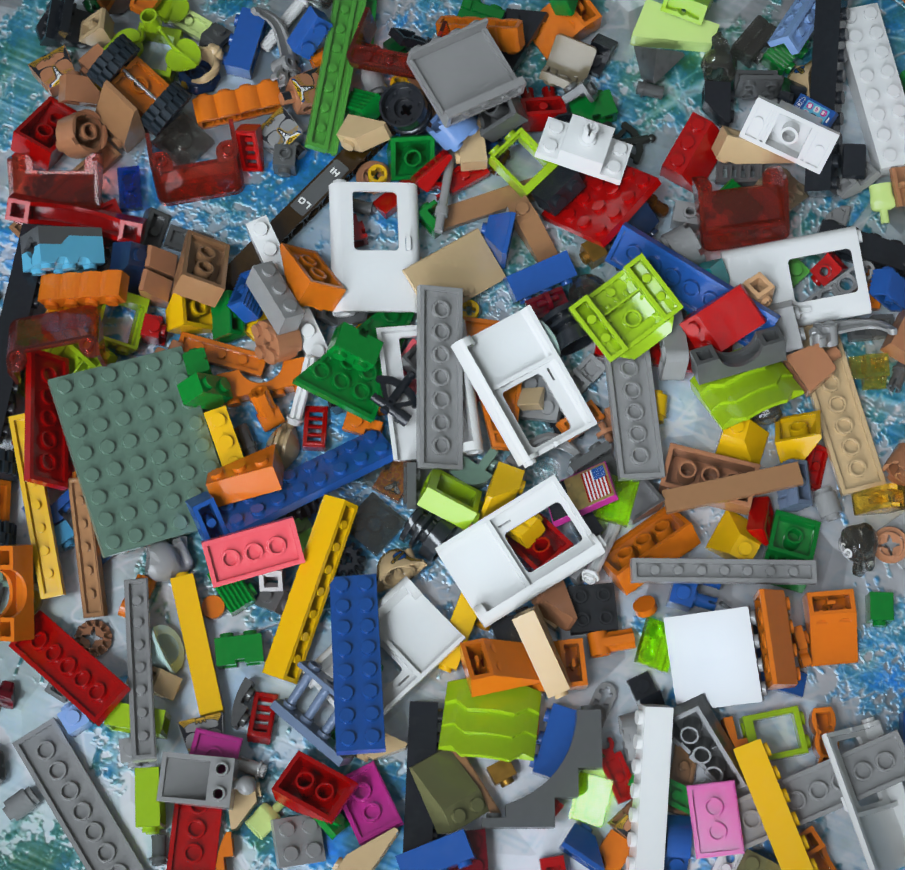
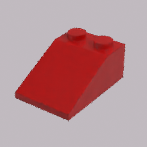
M50 96L13 131L11 150L49 171L64 154V152H60L56 147L55 131L57 121L77 111L64 103H58L57 99Z
M740 283L688 314L679 325L696 349L712 344L715 349L722 352L766 323L767 320Z
M541 513L538 514L543 518L541 522L545 527V532L539 538H536V541L529 549L505 534L511 548L529 572H533L574 546Z
M298 750L271 789L275 800L297 813L332 824L359 784Z

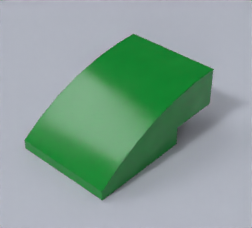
M776 509L769 544L765 546L762 559L813 560L821 522ZM774 585L798 593H803L806 585Z

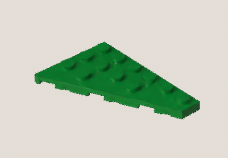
M376 312L358 327L360 329L359 334L364 337L369 334L377 338L376 328L410 325L414 312ZM405 338L399 340L400 350ZM327 352L293 379L292 383L371 423L376 417L379 406L371 401L370 398L375 392L383 397L380 383H377L375 380L378 375H382L380 354L375 366L369 371L364 372L354 369L351 364L345 361L335 359L332 354Z

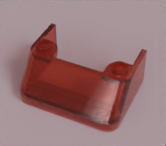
M365 7L347 51L349 64L357 69L416 79L406 63L408 53L381 49L380 46L371 44L377 26L370 7ZM447 21L442 22L437 37H443L450 33Z
M233 118L228 119L232 139L222 141L217 145V159L173 166L170 155L165 152H155L150 134L145 133L156 194L162 205L174 206L236 195L243 191L245 181Z

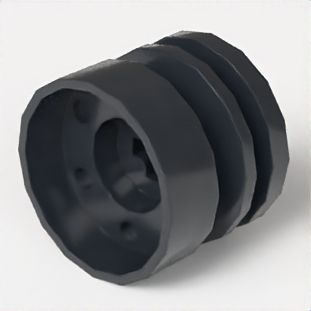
M397 82L389 86L382 93L379 101V112L383 120L397 134L401 136L421 135L426 131L427 126L430 127L433 107L427 97L414 84Z
M572 300L554 308L541 319L555 335L561 352L560 357L571 355L593 342L568 311V308L578 300Z
M419 507L406 521L399 540L406 543L411 538L408 545L410 548H414L421 542L422 545L418 554L432 563L438 557L435 548L451 539L456 533L458 526L443 518L437 521V515Z

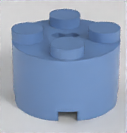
M436 113L430 120L432 123L431 128L427 126L426 131L444 150L451 149L455 152L462 147L463 140L478 131L479 126L475 116H472L445 128Z

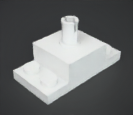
M758 95L739 137L820 174L840 133L820 124L821 118L783 100L777 104Z
M572 114L570 123L548 116L534 157L620 185L633 145L612 138L615 128L575 114Z

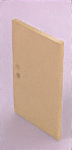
M478 228L402 270L416 295L417 286L420 284L463 288V303L501 282L506 277Z

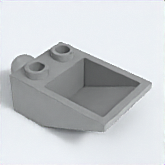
M163 752L156 801L233 810L236 789L242 795H250L256 789V782L251 776H242L237 780L239 761L236 758ZM220 765H225L226 771L223 774L218 773ZM222 790V797L219 799L215 798V792Z

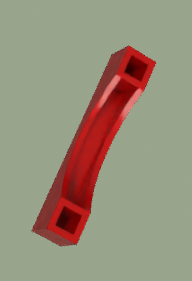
M12 193L8 197L5 215L6 220L26 224L102 228V236L118 242L133 241L139 244L144 240L147 222L146 218L19 193Z

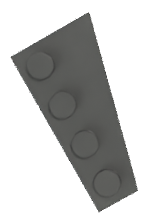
M700 694L673 707L672 741L677 746L680 745L689 754L688 757L694 763H697L713 782L735 780L736 790L747 786L733 751L735 747L704 696Z

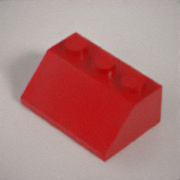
M693 112L663 162L659 175L698 195L718 161L711 149L720 131L712 121Z

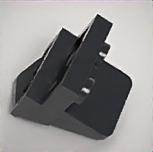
M50 0L44 15L35 28L40 46L59 47L65 45L67 47H86L87 44L79 42L81 22L92 14L77 9V3H74V0Z

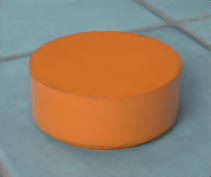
M208 596L202 602L203 614L208 619L216 620L223 616L225 604L219 596Z
M648 595L639 597L633 603L635 614L640 618L652 616L658 608L655 599Z

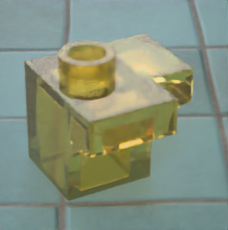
M888 353L865 354L848 358L853 380L861 379L862 391L886 389L887 377L890 376Z

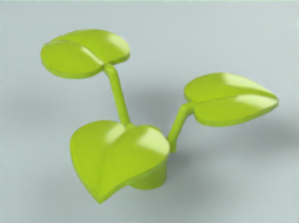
M162 0L156 10L153 8L144 9L140 14V20L143 23L140 25L141 35L136 29L126 28L119 31L103 47L104 50L107 49L117 37L124 33L140 48L137 54L139 57L144 51V46L141 42L145 40V30L150 33L160 32L172 48L166 53L165 61L167 66L173 71H187L196 68L201 62L200 48L193 40L182 38L175 46L162 29V22L165 24L169 21L177 23L188 15L190 10L188 0Z

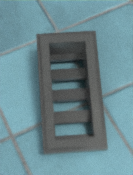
M716 163L715 184L725 185L728 181L734 179L740 186L753 187L762 177V164ZM723 169H727V178H723ZM732 170H736V178H732ZM741 170L745 171V177H741ZM751 171H754V177H750Z

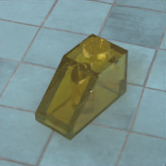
M889 483L851 494L854 516L888 514L905 510V486Z

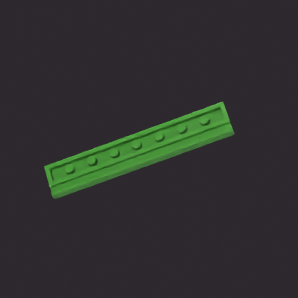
M333 0L330 15L333 27L330 28V31H327L328 34L326 35L304 145L305 148L329 153L331 156L337 154L339 139L336 134L344 120L367 0Z

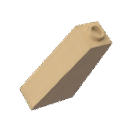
M538 604L517 613L512 621L548 699L553 696L555 699L564 697L569 694L567 690L572 685Z

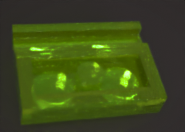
M611 475L619 500L598 508L595 517L598 520L627 528L639 482L618 481V476Z
M647 617L634 662L654 670H659L662 673H667L670 660L664 622Z
M580 771L579 798L572 800L568 819H574L602 828L614 780Z

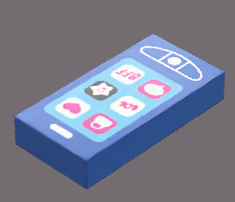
M802 93L794 103V106L821 118L820 124L828 128L832 126L838 117L837 112Z

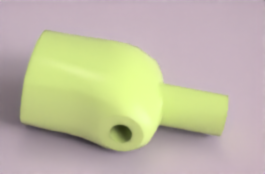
M892 182L870 185L871 210L880 213L882 225L889 224L888 210L894 209L896 206Z
M277 801L272 806L268 803H262L253 815L245 821V824L260 840H263L272 831L270 821L280 819L279 812L285 806Z

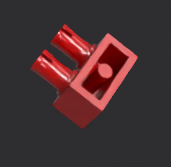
M548 86L543 87L541 90L543 97H534V90L531 87H528L529 93H527L525 87L523 94H521L520 101L529 120L522 124L520 128L522 127L526 132L543 131L548 116L554 118L558 114L567 113L566 105L561 96H556L555 87L550 86V91Z

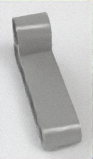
M682 311L674 315L672 332L659 342L661 357L658 375L660 380H684L689 362V348L686 334L679 325L683 320Z

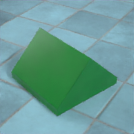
M430 134L390 137L386 153L391 181L410 180L417 171L435 157V139Z

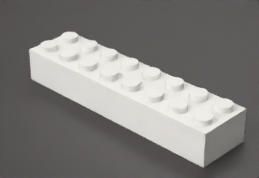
M878 3L849 8L850 18L846 22L849 38L848 41H845L847 61L844 62V70L871 164L882 175L880 178L890 176V168L905 166V94Z

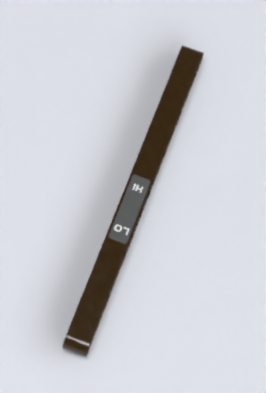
M380 116L377 119L379 121H384L382 116ZM387 124L392 137L395 136L397 133ZM389 140L364 152L343 149L270 222L279 243L288 244L329 202V185L334 180L344 179L346 182H349L356 175L359 167L370 161ZM252 241L228 264L224 291H233L241 273L251 270L253 265L261 264Z

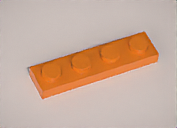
M181 332L179 342L184 344V353L190 349L202 347L205 349L209 364L232 371L239 370L243 374L262 379L267 363L263 359L259 360L254 351L187 332Z

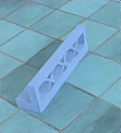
M795 0L768 40L769 46L774 47L784 43L791 55L798 54L814 30L816 0Z

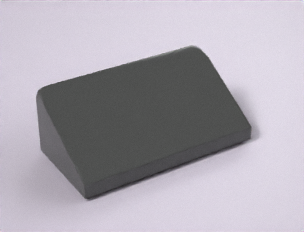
M152 207L146 209L143 218H146L147 222L144 240L141 244L161 248L171 216Z

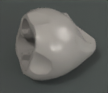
M187 536L174 538L171 543L160 541L148 545L145 575L156 582L170 581V578L176 577L177 573L189 571L194 561L187 548Z

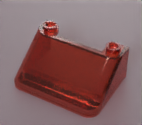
M14 153L7 158L9 196L12 193H19L101 209L104 168L103 153L88 155L84 161V170H34V161L30 155ZM14 221L16 224L22 225L21 222Z
M780 165L768 167L762 174V184L724 190L712 191V185L708 178L704 176L692 177L700 242L705 250L718 251L782 240L789 236L788 178Z
M86 305L14 320L9 326L6 365L7 372L15 384H21L20 371L27 364L26 353L79 343V349L85 357H97L102 367L107 366L99 310L95 306Z

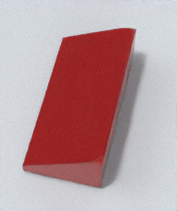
M411 180L399 181L402 183H413ZM417 186L418 195H419V194H420V188ZM385 192L373 201L374 207L385 219L397 212V196L393 192Z
M818 443L805 459L808 464L812 491H816L821 487L828 457L826 447Z
M769 496L753 498L746 527L747 531L764 546L769 544L774 518V510Z

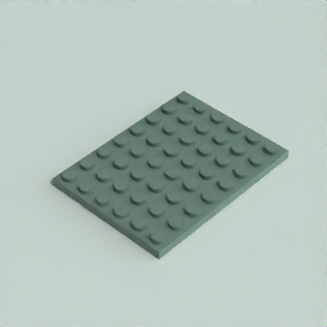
M182 346L48 380L103 558L198 531L185 501L205 491L209 493L206 486L207 474L216 468H220V464L201 406H184L177 387L179 383L188 378L182 354H184Z

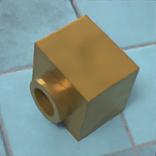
M588 240L581 244L579 257L585 265H589L591 270L605 262L608 255L605 248Z
M498 761L486 769L495 787L501 785L503 788L513 783V777L517 775L511 762Z

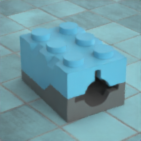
M38 225L20 237L23 273H32V276H43L46 272L63 274L67 272L82 273L96 271L97 267L105 263L102 228Z

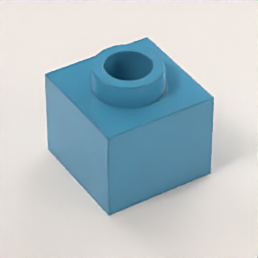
M64 520L54 527L58 551L72 549L75 546L74 532L69 523Z

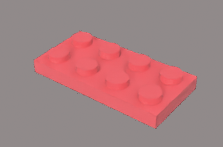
M293 516L201 541L213 588L305 563Z

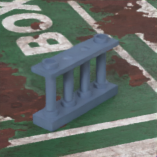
M313 660L300 661L297 666L305 673L289 698L274 700L269 708L338 767L349 765L354 756H337L336 741L331 737V731L335 727V709L323 728L316 725L313 719L329 693L334 696L333 679L321 670L322 666ZM314 679L322 688L307 711L302 713L296 708V703L310 681Z

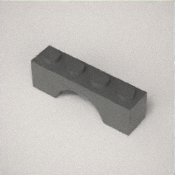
M777 325L756 331L752 340L737 351L721 352L715 349L712 344L690 350L691 369L698 384L701 385L787 360L786 340Z

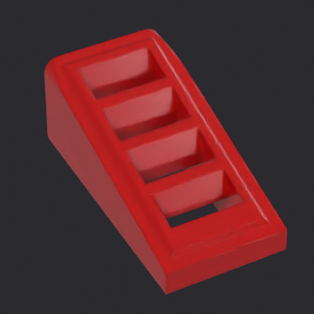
M241 124L235 130L242 169L243 171L263 172L265 169L261 124ZM248 159L256 160L257 163L248 162Z
M443 149L411 177L412 182L428 193L453 158L449 150Z
M305 406L303 451L326 452L328 406ZM310 412L323 413V417L310 416ZM309 421H322V425L309 424ZM309 429L322 430V433H309ZM309 437L321 438V441H308Z
M255 691L247 731L248 742L270 745L276 713L269 708L270 706L258 705V701L273 703L274 700L278 699V694ZM257 711H261V712H268V713H270V715H263V714H256V713H257ZM255 721L268 722V725L257 724Z

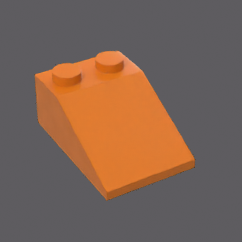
M281 243L279 247L286 283L301 307H314L319 311L328 310L333 312L346 291L341 282L316 251Z

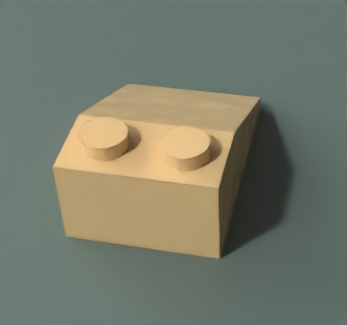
M394 827L348 853L344 859L339 857L332 869L375 870L399 835V830Z

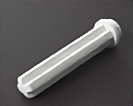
M294 0L280 19L287 30L304 8L309 7L310 0ZM273 29L269 31L260 43L261 48L266 52H270L277 43Z
M306 355L301 373L316 362L317 357ZM298 386L291 412L286 416L288 419L287 423L293 426H301V423L304 422L302 416L309 394L308 391Z
M615 520L609 522L602 536L607 546L604 548L605 554L590 562L587 569H583L581 573L582 580L587 584H594L599 581V572L621 529L620 522Z

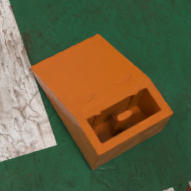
M578 0L573 16L555 15L549 3L541 10V12H547L549 17L546 22L542 23L538 30L539 34L532 41L545 59L548 60L557 34L562 33L580 41L600 28L602 15L590 0Z
M843 589L806 593L802 597L806 631L810 641L808 648L812 661L811 667L858 663L857 611L854 590Z
M480 638L460 643L461 663L472 697L541 683L522 642Z
M583 638L553 641L572 685L567 691L586 689L588 679ZM541 683L528 685L530 688L545 693Z

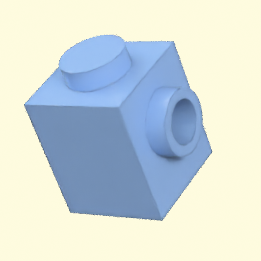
M71 702L61 707V712L57 714L68 734L74 738L94 725Z

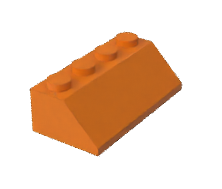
M663 507L616 540L602 568L615 586L627 596L644 584L630 582L631 558H680L701 542L689 520L679 512L666 514L665 507Z
M759 589L753 596L767 690L796 687L798 681L801 680L799 666L795 667L794 657H797V647L791 640L794 627L793 621L788 620L787 611L790 610L789 597H785L784 590Z

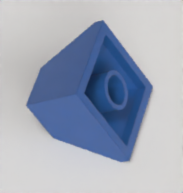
M516 212L489 215L488 222H483L481 234L484 236L501 269L506 267L514 232Z
M582 822L579 825L574 823L558 849L589 870H605L596 836L592 834L593 829Z

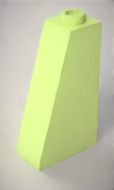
M646 0L630 40V45L710 53L712 46H717L721 34L718 33L720 25L705 19L702 25L695 24L661 11L662 3Z

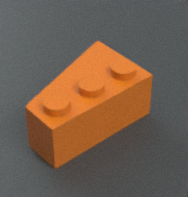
M276 444L216 468L207 474L206 486L209 494L214 497L217 507L282 490L284 465Z

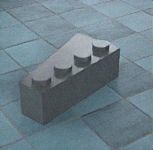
M519 96L477 114L481 124L479 129L480 136L492 143L529 120Z

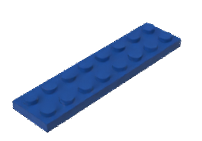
M627 222L622 225L605 259L609 264L619 270H623L626 264L642 253L683 305V309L689 313L734 288ZM752 299L767 321L737 342L746 346L752 340L756 331L776 326L781 316Z
M367 431L364 435L362 434L284 472L282 490L218 507L228 532L233 533L269 523L324 496V494L326 495L394 461L392 445L380 431Z
M376 574L336 576L330 583L336 754L339 756L386 752L377 576Z

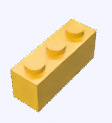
M226 405L204 412L222 466L243 458Z

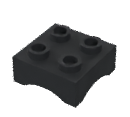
M614 583L567 586V591L578 617L570 629L571 636L601 630L611 632L619 629Z

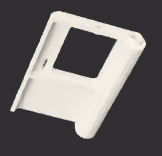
M344 179L334 180L329 185L331 271L346 291L332 312L333 316L351 317L356 312L417 313V295L402 272L403 269L420 260L417 185L402 182H346ZM354 192H393L396 194L398 221L397 250L355 249L352 195Z
M855 226L721 251V258L730 278L729 285L735 287L740 283L743 284L747 279L761 272L775 286L772 297L773 301L770 305L792 300L793 306L798 305L801 319L797 320L799 327L818 322L823 323L827 320L833 321L872 313L859 243L863 242L861 230H856ZM843 249L851 251L858 286L856 292L805 302H797L795 300L788 265L789 260Z
M530 305L473 336H466L451 345L453 352L518 467L524 466L526 469L537 463V457L598 424ZM539 374L543 377L568 421L570 428L540 446L532 447L505 401L503 393Z
M463 319L464 338L467 336L465 320ZM417 325L376 328L377 339L384 342L380 351L382 375L393 376L402 381L404 373L399 340L401 338L417 337ZM463 369V455L471 456L484 452L475 389ZM385 384L389 398L396 387L391 384ZM403 393L396 403L409 401L408 397ZM406 406L401 407V409L408 412L412 417L405 427L396 423L392 415L387 414L393 460L398 462L416 460V409Z
M552 475L442 543L435 550L483 627L486 628L605 554L604 548L607 546L600 535L595 536L591 532L556 476ZM554 503H560L581 535L582 540L533 572H527L506 540L505 534Z
M407 576L401 579L378 601L380 646L402 668L401 673L383 689L384 715L466 639ZM331 644L314 661L322 666L321 670L333 679ZM314 679L308 684L310 689L315 686L320 691L322 688ZM329 693L326 699L334 707V696Z
M872 716L861 720L862 725L821 735L843 796L841 800L844 809L849 812L869 870H896L905 866V785L903 782H900L877 792L878 802L860 806L837 742L856 738L859 745H862L885 735L881 720H875V717Z

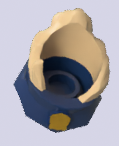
M210 43L206 47L198 46L201 51L200 64L196 68L179 72L178 78L181 86L189 93L199 95L214 91L221 79L219 70L221 69L220 62L223 59V52L219 45Z

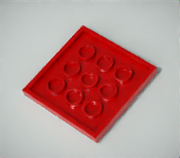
M626 165L620 185L579 172L586 187L556 216L545 210L541 213L544 221L605 248L620 231L622 225L628 222L658 189L661 182L659 178Z

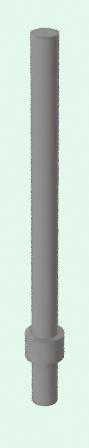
M451 149L449 152L453 158L444 170L439 204L436 206L434 214L436 217L434 232L438 234L443 233L444 222L449 212L447 204L455 162V153Z

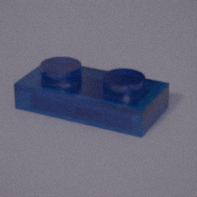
M140 167L117 168L121 212L143 210Z

